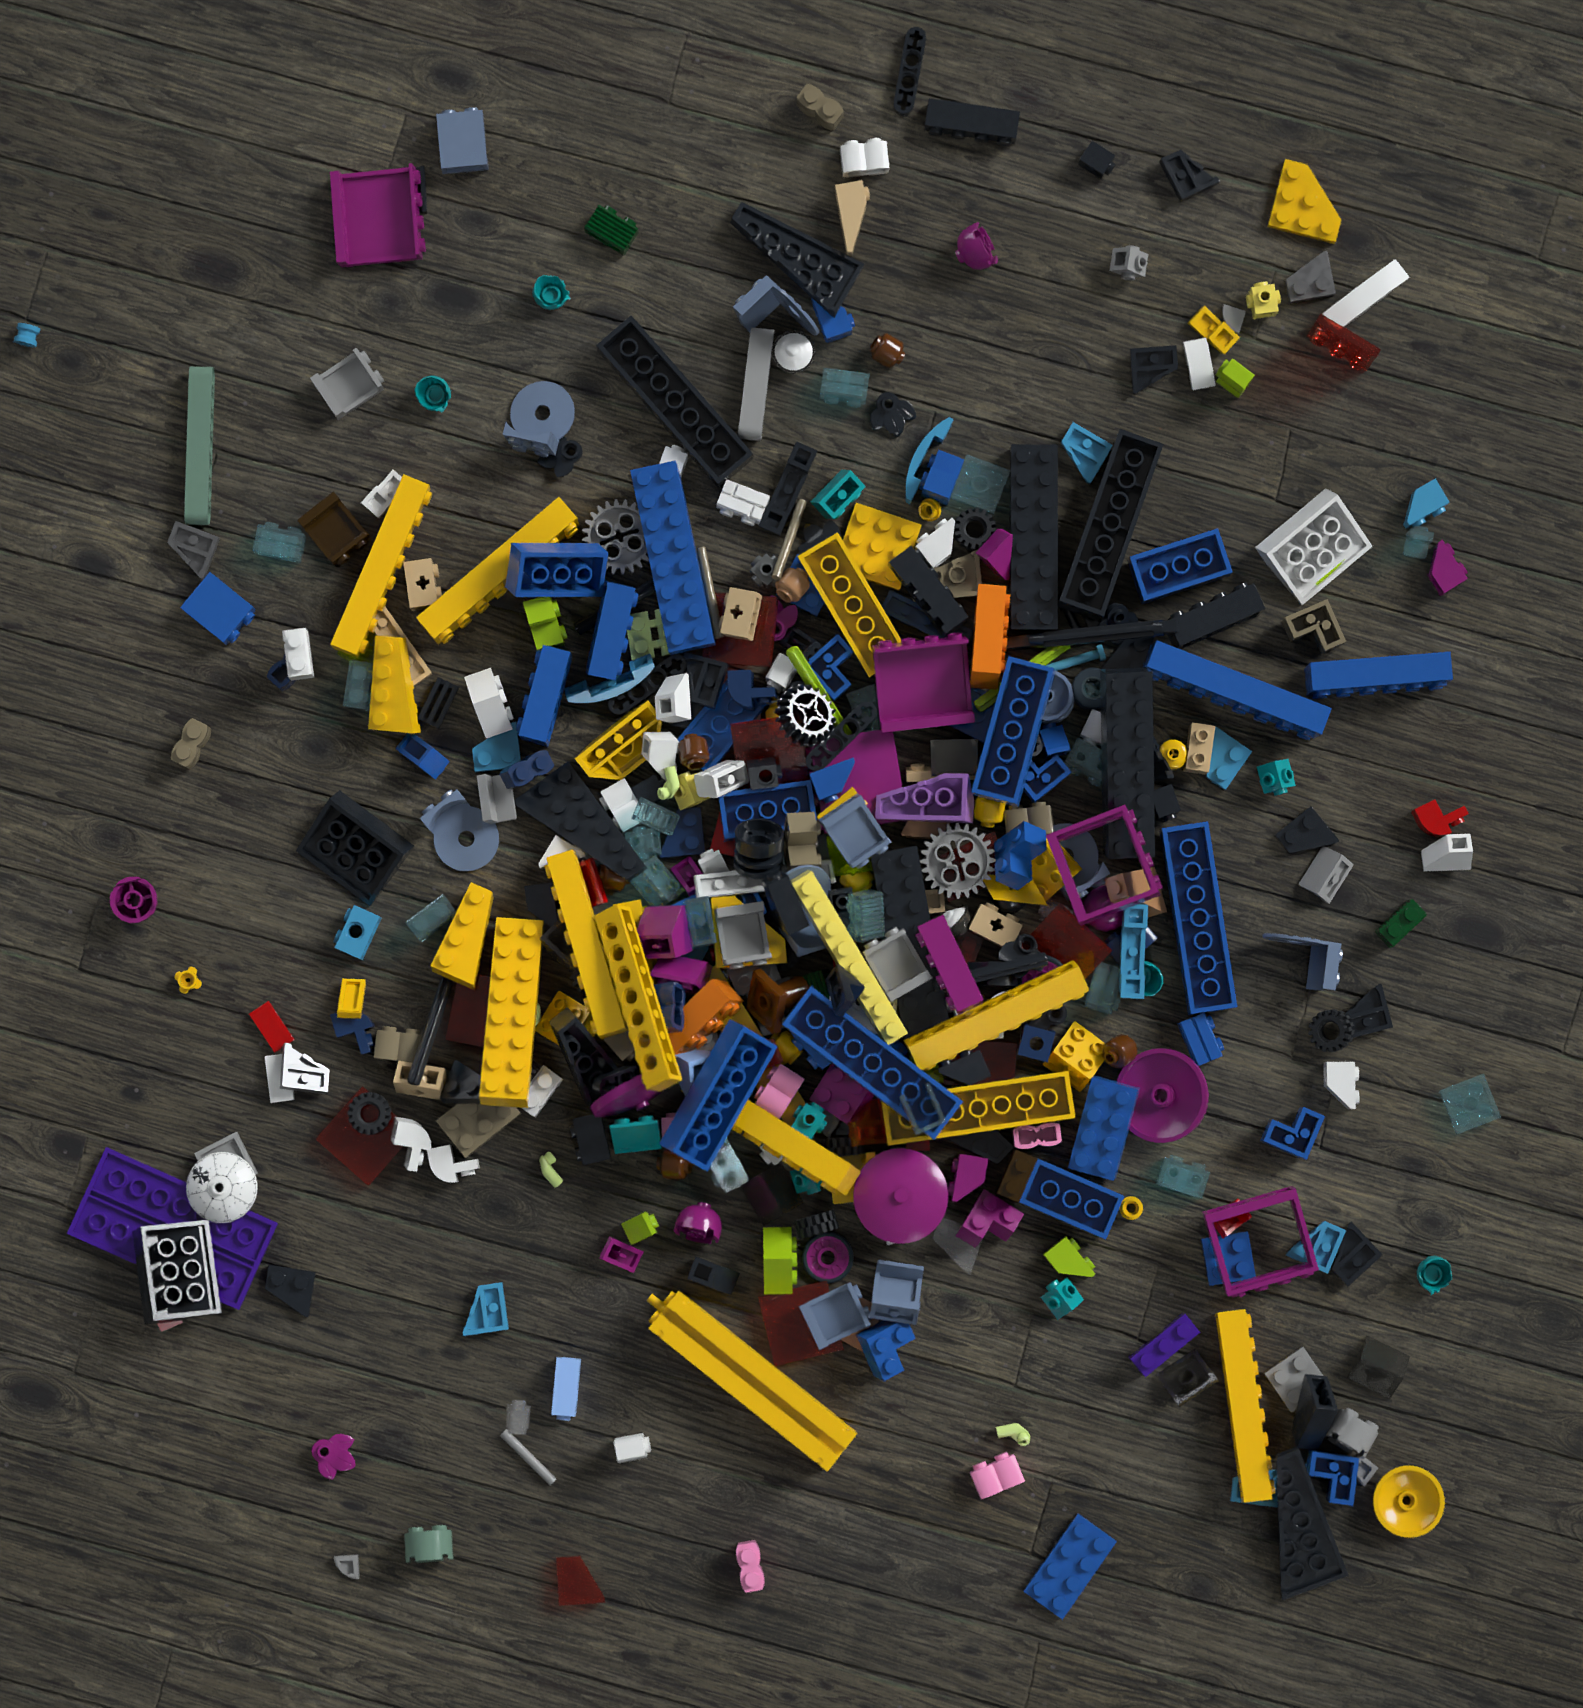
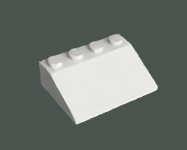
M1324 489L1255 548L1273 573L1295 599L1303 605L1373 546L1338 494Z

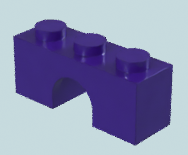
M1181 1313L1164 1327L1165 1329L1159 1335L1145 1343L1128 1357L1144 1377L1148 1376L1200 1333L1185 1313Z

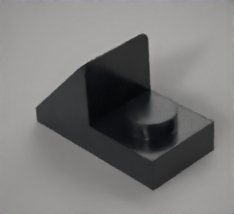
M838 964L825 979L834 1014L843 1017L864 991L865 987L844 967Z

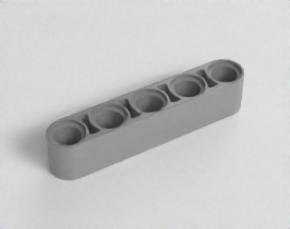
M751 327L738 437L740 439L761 441L774 330Z

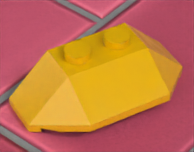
M647 700L594 739L574 759L589 777L622 780L646 761L641 754L643 733L661 732L662 721L656 719V710Z

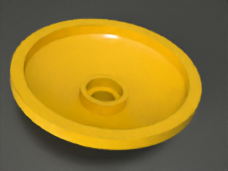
M1410 1465L1396 1467L1383 1475L1376 1485L1373 1495L1375 1514L1379 1522L1395 1535L1408 1538L1424 1535L1438 1524L1444 1512L1445 1498L1440 1483L1431 1473L1420 1467ZM1409 1496L1410 1502L1406 1505L1403 1504V1497Z

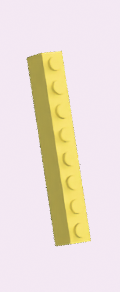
M806 870L793 878L791 883L800 904L836 965L844 967L864 985L865 989L857 1000L880 1039L890 1045L906 1035L908 1032L813 872Z

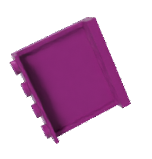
M409 163L407 168L341 174L340 171H330L336 262L340 267L423 259L422 252H426L425 239L421 238L424 220L422 215L419 216V207H422V196L417 190V184L421 183L419 170H416L412 163Z
M950 633L947 638L930 635L925 636V640L915 641V638L901 639V643H892L891 640L879 641L878 645L872 646L879 728L882 733L975 722V715L972 711L967 643L969 642L966 636H962V633Z
M881 730L860 733L827 766L829 767L854 757V767L842 793L837 796L840 798L853 787L868 803L867 807L874 818L876 796L902 787L893 731L882 733ZM830 739L827 741L826 747L829 751L834 752L840 748V743L836 739ZM814 745L813 747H807V748H805V750H806V756H808V754H809L817 745ZM822 747L818 749L822 752L819 757H811L813 767L815 765L822 766L820 761L824 756L827 759L831 757L824 752ZM816 793L813 794L815 807H820L821 813L835 802L827 804L824 801L819 802ZM875 819L879 825L894 822H907L900 820ZM821 825V830H824V834H827V832Z

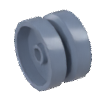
M1055 671L1049 694H1052V698L1047 701L1042 724L1061 722L1069 716L1074 706L1072 686L1068 679Z

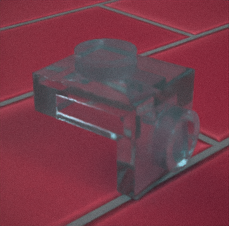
M1414 526V529L1411 528L1406 533L1403 555L1425 559L1428 546L1433 541L1434 532H1429L1428 528L1422 526Z

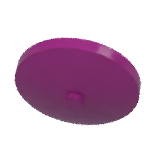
M1161 1048L1144 1051L1138 1054L1130 1064L1125 1066L1118 1076L1117 1082L1140 1088L1129 1130L1144 1140L1156 1143L1177 1141L1193 1132L1204 1118L1209 1098L1206 1079L1199 1066L1181 1052Z
M642 1075L600 1097L591 1105L590 1109L596 1118L621 1114L635 1108L637 1111L648 1107V1102L664 1090L660 1092L647 1090L642 1082Z
M891 1149L874 1156L861 1169V1173L854 1185V1207L863 1226L877 1238L890 1243H911L926 1237L940 1224L947 1209L948 1188L941 1170L929 1157L911 1149Z

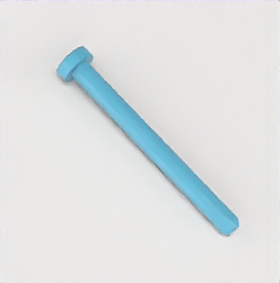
M1100 644L1096 646V650L1053 662L1046 666L1059 671L1098 658L1100 661H1104L1106 656L1103 646Z

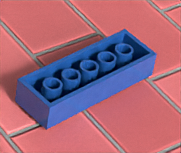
M1451 652L1311 662L1304 668L1306 695L1313 696V699H1325L1330 694H1336V697H1349L1354 692H1359L1360 696L1373 695V692H1377V690H1382L1383 694L1396 693L1397 690L1406 688V692L1420 691V688L1428 686L1429 690H1440L1453 680Z
M1008 656L971 791L974 796L1019 807L1055 676L1054 668Z
M729 1019L659 1145L708 1171L778 1046L745 1026Z

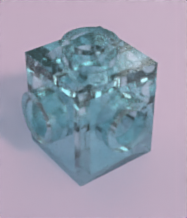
M635 827L632 832L625 833V839L642 862L650 860L652 856L662 855L660 832L652 828Z

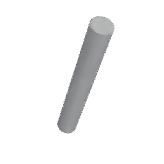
M507 1429L500 1435L549 1485L556 1480Z

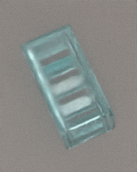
M640 797L631 819L660 833L672 836L680 815Z

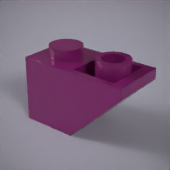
M1443 539L1434 547L1428 575L1429 580L1440 597L1468 579L1466 568L1461 562L1457 563L1453 556L1455 554L1453 548L1449 543L1445 544Z

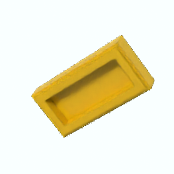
M342 978L337 1018L361 1019L366 988L365 979Z

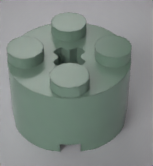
M446 1525L432 1526V1531H423L422 1527L408 1528V1533L404 1534L406 1563H411V1558H415L417 1563L444 1561L443 1556H448L449 1560H453L452 1530H447Z

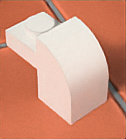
M395 1117L390 1140L395 1145L408 1147L404 1166L409 1171L417 1172L418 1165H422L424 1152L421 1149L431 1150L430 1137L418 1122Z
M452 1145L427 1150L432 1172L443 1181L459 1182L457 1173L461 1172V1177L475 1174V1169L480 1168L478 1159L455 1163Z

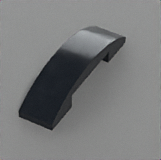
M796 441L775 492L759 523V527L780 536L818 452L817 450Z

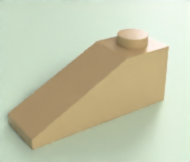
M862 180L835 185V195L846 254L852 257L866 210V201L870 200L868 186L864 187Z

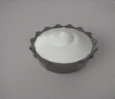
M795 329L785 331L782 335H778L777 340L773 342L772 360L776 363L777 368L782 369L784 372L792 374L802 373L805 369L810 368L811 363L815 361V343L803 331L798 332Z
M967 904L946 911L943 914L955 939L960 938L966 933L969 928L967 924L971 919Z

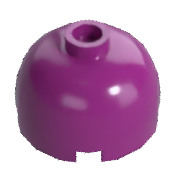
M976 222L960 233L957 240L958 250L955 253L960 263L965 262L969 268L974 270H983L997 264L998 258L997 255L992 256L991 250L995 248L983 226L978 228L979 222Z
M137 876L126 877L120 880L110 894V906L113 913L122 921L131 924L141 923L149 919L154 914L158 905L154 886L147 880Z
M1106 885L1091 890L1083 902L1086 914L1114 904L1110 902ZM1123 910L1088 924L1094 929L1103 932L1115 930L1122 926Z
M698 1202L697 1205L683 1208L676 1219L674 1232L679 1236L681 1232L686 1234V1239L689 1241L711 1244L712 1240H715L718 1243L722 1229L721 1218L716 1211L711 1209V1205Z

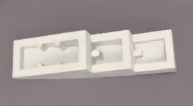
M1393 260L1339 300L1321 316L1336 333L1404 283L1409 276L1399 263Z

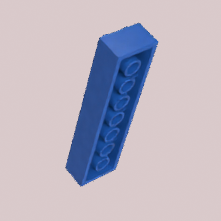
M674 460L630 470L668 652L670 655L715 646L716 641L678 463Z
M1158 640L1150 646L1143 667H1147L1153 672V681L1161 679L1166 681L1167 686L1180 690L1182 687L1189 690L1188 694L1194 697H1208L1211 699L1210 702L1223 707L1226 704L1233 707V712L1241 715L1249 713L1254 715V720L1261 723H1267V721L1275 723V728L1288 732L1289 729L1298 732V737L1305 740L1314 739L1322 735L1332 709Z
M1208 821L1162 828L1159 830L1188 1015L1236 1008V994Z
M813 987L808 989L782 1024L799 1039L909 1121L900 1101V1096L912 1124L933 1140H935L963 1102L847 1013L843 1017L835 1015L831 1001ZM928 1083L930 1084V1086H931V1088H932V1090H933V1093H934V1095H935V1097H936V1100H937V1102H938V1104H939V1107H940V1109H941V1111H942V1114H943V1116H944L946 1122L943 1121V1118H942V1116H941V1114H940V1111H939V1109H938V1107H937V1104H936V1102H935V1100H934V1097H933V1095H932V1093H931V1091H930V1088H929V1086H928Z

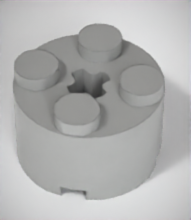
M1341 1408L1338 1410L1325 1437L1329 1436L1328 1441L1350 1454L1354 1450L1358 1452L1356 1457L1365 1459L1378 1436L1377 1430L1379 1427L1369 1420H1366V1422L1358 1418L1359 1414L1352 1409L1346 1408L1344 1410Z

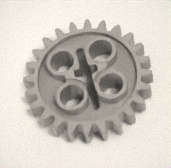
M615 499L614 506H611L606 501L604 510L598 505V514L590 512L593 520H585V524L589 526V529H582V533L588 535V537L582 539L583 543H598L599 545L602 541L615 538L616 532L624 535L632 530H639L636 534L623 537V542H619L616 539L601 545L605 550L612 546L619 550L617 557L612 558L608 556L606 570L608 567L611 568L612 575L615 574L616 569H620L621 575H624L626 568L633 573L634 565L639 569L642 568L641 560L649 562L646 556L647 548L639 510H635V502L631 507H628L627 500H624L623 504L619 505L618 500ZM629 517L633 522L632 526L629 528L622 527L620 525L621 518ZM601 525H607L610 527L611 533L607 536H602L599 534L598 528ZM637 539L640 541L641 546L633 550L629 548L628 541Z
M955 823L954 829H951L950 825L946 824V831L944 832L938 827L939 835L935 836L930 833L932 842L924 841L928 849L920 850L922 854L926 855V858L920 859V863L926 864L921 871L928 872L924 880H933L930 887L933 889L938 885V894L947 890L946 895L948 898H950L952 892H955L957 899L960 898L961 892H964L968 898L969 890L971 889L977 894L976 886L980 885L985 888L983 879L991 880L987 872L995 871L994 868L989 866V863L996 862V859L989 857L990 854L995 852L994 849H987L991 841H982L985 834L980 833L977 836L976 827L968 831L969 825L965 823L963 829H960L959 823ZM952 840L955 842L958 856L963 858L960 861L965 878L963 881L960 880L957 865L951 862L955 860L950 844ZM963 840L971 841L972 847L970 851L961 852L959 846ZM942 846H946L949 849V855L944 859L937 856V850ZM971 862L978 865V870L973 875H969L966 872V866ZM947 869L955 871V878L951 881H946L943 878V874Z

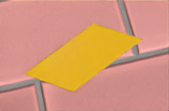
M989 875L991 880L983 879L994 900L1047 905L1033 879L1019 890H1009L1008 886L996 881L995 875Z

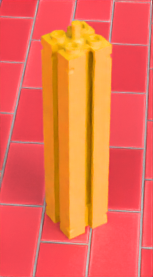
M680 1290L677 1293L672 1291L664 1302L653 1294L646 1300L657 1309L648 1321L652 1324L648 1329L658 1335L663 1341L827 1472L857 1435L856 1430L846 1424Z

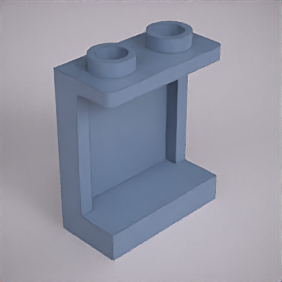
M466 108L464 112L444 110L441 114H436L442 173L450 174L489 170L483 111L478 110V108Z
M858 793L819 819V822L849 867H857V869L869 862L868 858L873 854L880 855L889 848L887 845L891 843V840L885 835L866 806L865 800Z
M878 1260L869 1318L916 1325L920 1309L919 1302L924 1267Z
M848 1282L799 1306L819 1350L852 1333L871 1326L869 1320L873 1318H869L870 1311L868 1307H862L859 1301L862 1298V1294L857 1284L852 1286L851 1282Z

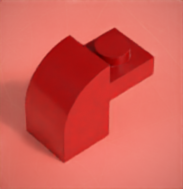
M1436 800L1430 801L1411 811L1419 828L1424 833L1434 837H1443L1452 833L1448 824L1454 827L1464 822L1463 817L1469 814L1466 807L1463 806L1447 815H1443Z

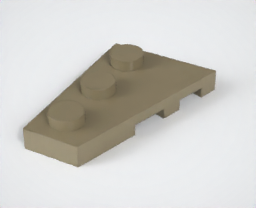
M978 549L945 565L934 568L940 577L939 581L943 586L946 585L950 589L954 599L977 596L978 584H982L979 556L976 554Z

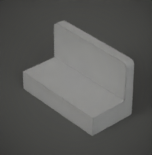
M487 774L477 775L483 822L495 824L515 820L517 816L513 789L506 788L500 775L492 777Z
M1322 846L1299 882V885L1313 892L1322 901L1330 904L1354 864L1342 854Z

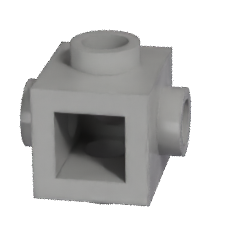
M1128 245L1122 248H1113L1110 271L1121 275L1122 279L1134 281L1135 277H1145L1148 254L1139 251L1140 248L1137 246Z

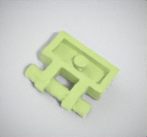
M660 609L654 610L656 617L654 620H649L648 611L630 614L633 616L631 630H627L632 661L647 654H651L652 658H655L654 649L661 648L662 656L670 655ZM657 627L659 640L652 641L650 628Z

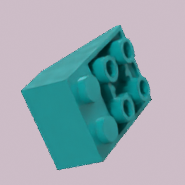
M653 1116L638 1117L639 1122L631 1123L629 1118L615 1120V1125H610L614 1153L662 1149V1146L659 1145L661 1141L659 1120H654Z

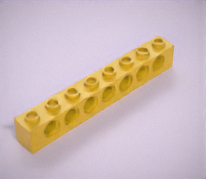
M616 904L595 915L596 928L601 935L603 951L610 965L609 972L614 979L616 995L620 999L623 1009L622 1015L627 1022L629 1038L636 1052L635 1059L641 1069L642 1082L647 1090L660 1092L682 1081V1077L631 908Z

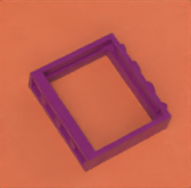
M1126 805L1046 835L1078 923L1081 926L1161 896L1158 890L1162 888L1158 875L1153 876L1150 867L1154 866L1150 854H1145L1142 845L1146 844L1141 831L1136 832L1133 825L1137 823V819L1133 809L1128 811ZM1123 818L1150 890L1086 914L1060 842Z
M1294 1186L1202 1212L1223 1288L1227 1296H1232V1298L1242 1297L1246 1295L1245 1291L1252 1289L1256 1292L1268 1289L1269 1284L1277 1282L1278 1285H1283L1291 1282V1278L1297 1276L1307 1278L1309 1275H1313L1314 1271L1319 1270L1298 1194ZM1290 1201L1307 1262L1231 1284L1213 1222Z

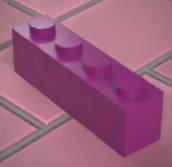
M944 915L918 926L919 933L916 934V938L921 947L926 946L929 954L926 955V959L931 969L935 967L939 976H936V980L941 990L945 988L949 995L945 999L950 1010H956L959 1015L983 1004V997Z

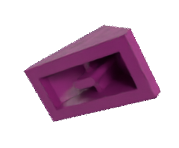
M997 529L979 548L976 554L994 574L1004 580H1009L1013 535L1003 529Z
M688 856L670 869L690 897L696 894L693 876L703 873L692 858Z
M610 1236L600 1255V1259L634 1273L643 1251Z

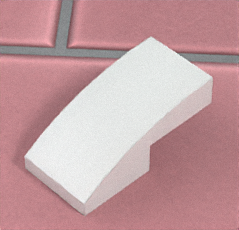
M1201 338L1183 342L1191 389L1196 390L1215 386L1207 339Z
M392 470L380 485H376L361 503L375 516L380 518L388 511L402 477Z

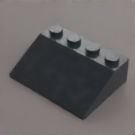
M339 790L328 799L296 849V852L367 905L371 906L401 867L414 845Z
M208 1220L142 1226L132 1231L145 1325L221 1313Z

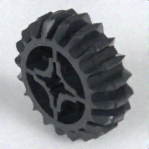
M799 684L796 687L792 686L780 696L781 699L776 703L778 708L775 709L774 713L779 715V717L776 718L775 722L781 723L779 730L786 732L784 738H792V744L799 742L800 747L819 745L830 737V732L835 728L833 723L836 722L837 718L832 716V714L835 713L836 709L830 708L832 701L825 699L827 693L820 694V687L815 688L813 691L811 684L805 687L803 684ZM795 700H801V701H805L806 703H805V704H802V703H799V704H798V703H796V702H794V701H795ZM806 727H809V728H812V727H813V728H815V729H817V730H816V731H808V730H806L805 728H806Z

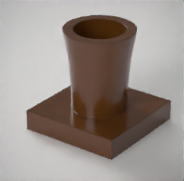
M761 968L753 970L746 1009L772 1034L780 1033L784 1011L795 1008L808 991L809 986L806 980L799 975L776 984Z

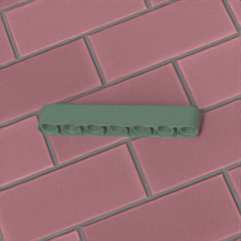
M190 366L184 509L186 525H210L215 390L214 367Z

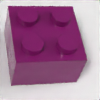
M831 1064L809 1100L846 1124L855 1127L874 1095L834 1064Z

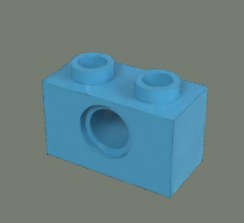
M355 905L352 909L348 908L343 919L346 924L343 930H338L333 941L336 943L335 948L363 960L382 917ZM356 925L361 926V936L352 938L350 934L351 928Z

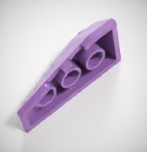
M944 773L926 781L923 780L904 788L901 787L877 795L875 819L973 823L974 797L971 793L972 787L969 774Z

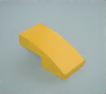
M1202 306L1188 322L1201 337L1206 338L1207 342L1222 354H1225L1240 338L1206 306Z

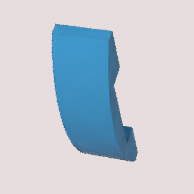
M949 417L936 425L918 446L907 474L905 486L906 503H911L920 486L921 480L914 476L933 440L941 444L943 443L953 424L952 418Z
M651 654L630 661L631 671L623 673L621 676H616V680L609 679L591 687L584 680L564 688L567 701L571 703H593L613 698L630 690L645 679L655 667Z
M1137 904L1123 910L1119 967L1120 998L1144 999V957L1148 905Z

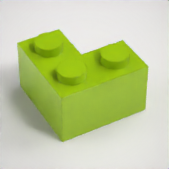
M539 597L524 601L523 605L536 649L542 650L543 645L554 648L564 646L563 639L567 638L564 625L559 626L557 617L561 616L557 600H552L551 597Z
M763 1227L764 1294H793L792 1284H797V1270H792V1267H797V1252L792 1251H797L796 1237H792V1227Z

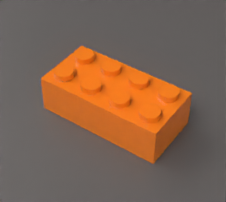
M978 584L975 603L970 688L996 690L998 689L999 682H1002L1006 665V635L1009 622L1008 608L1010 605V594H1006V586Z
M711 979L684 1005L683 1030L681 1032L668 1033L675 1055L693 1051L695 1048H701L708 1041L707 1036L712 1032L716 1033L724 1025L723 1021L728 1016H734L741 1009L739 1005L744 1000L726 980Z

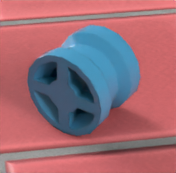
M18 323V334L14 337L13 341L23 346L35 348L37 346L36 336L40 334L41 329L30 324Z

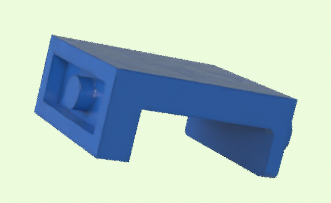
M211 572L207 574L180 607L225 645L229 642H235L240 635L239 630L244 624L247 626L254 619V612L256 610Z

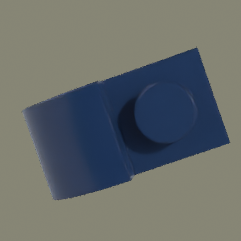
M751 670L728 671V690L731 697L740 707L754 711L755 701L759 705L772 704L771 701H777V690L775 687L754 688V674Z
M337 1013L330 1015L337 1038L355 1033L361 1055L372 1053L371 1047L375 1046L372 1034H367L366 1030L375 1026L367 1015L362 1013L361 1019L337 1018Z

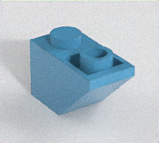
M1436 478L1412 493L1404 521L1405 528L1413 526L1415 529L1426 522L1424 518L1432 514L1433 517H1436L1446 511L1444 507L1450 502Z

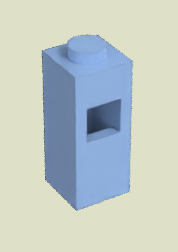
M556 1358L551 1415H557V1420L570 1421L571 1417L576 1416L581 1359Z

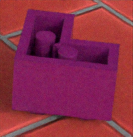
M984 1189L974 1202L955 1236L976 1248L988 1230L1006 1242L1014 1233L1024 1213Z

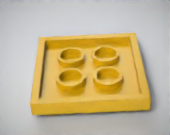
M856 503L843 542L867 581L899 591L902 583L890 569L888 563L908 547H915L922 525Z

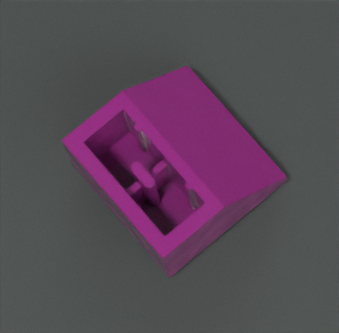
M685 905L649 906L644 908L637 932L646 959L676 958L692 951Z
M680 956L676 958H659L651 971V977L657 981L656 984L675 981L683 985L685 993L696 995L709 982L712 966L706 961Z
M958 1154L957 1158H953L951 1172L955 1173L954 1180L948 1183V1195L951 1196L950 1201L957 1202L984 1183L988 1159Z

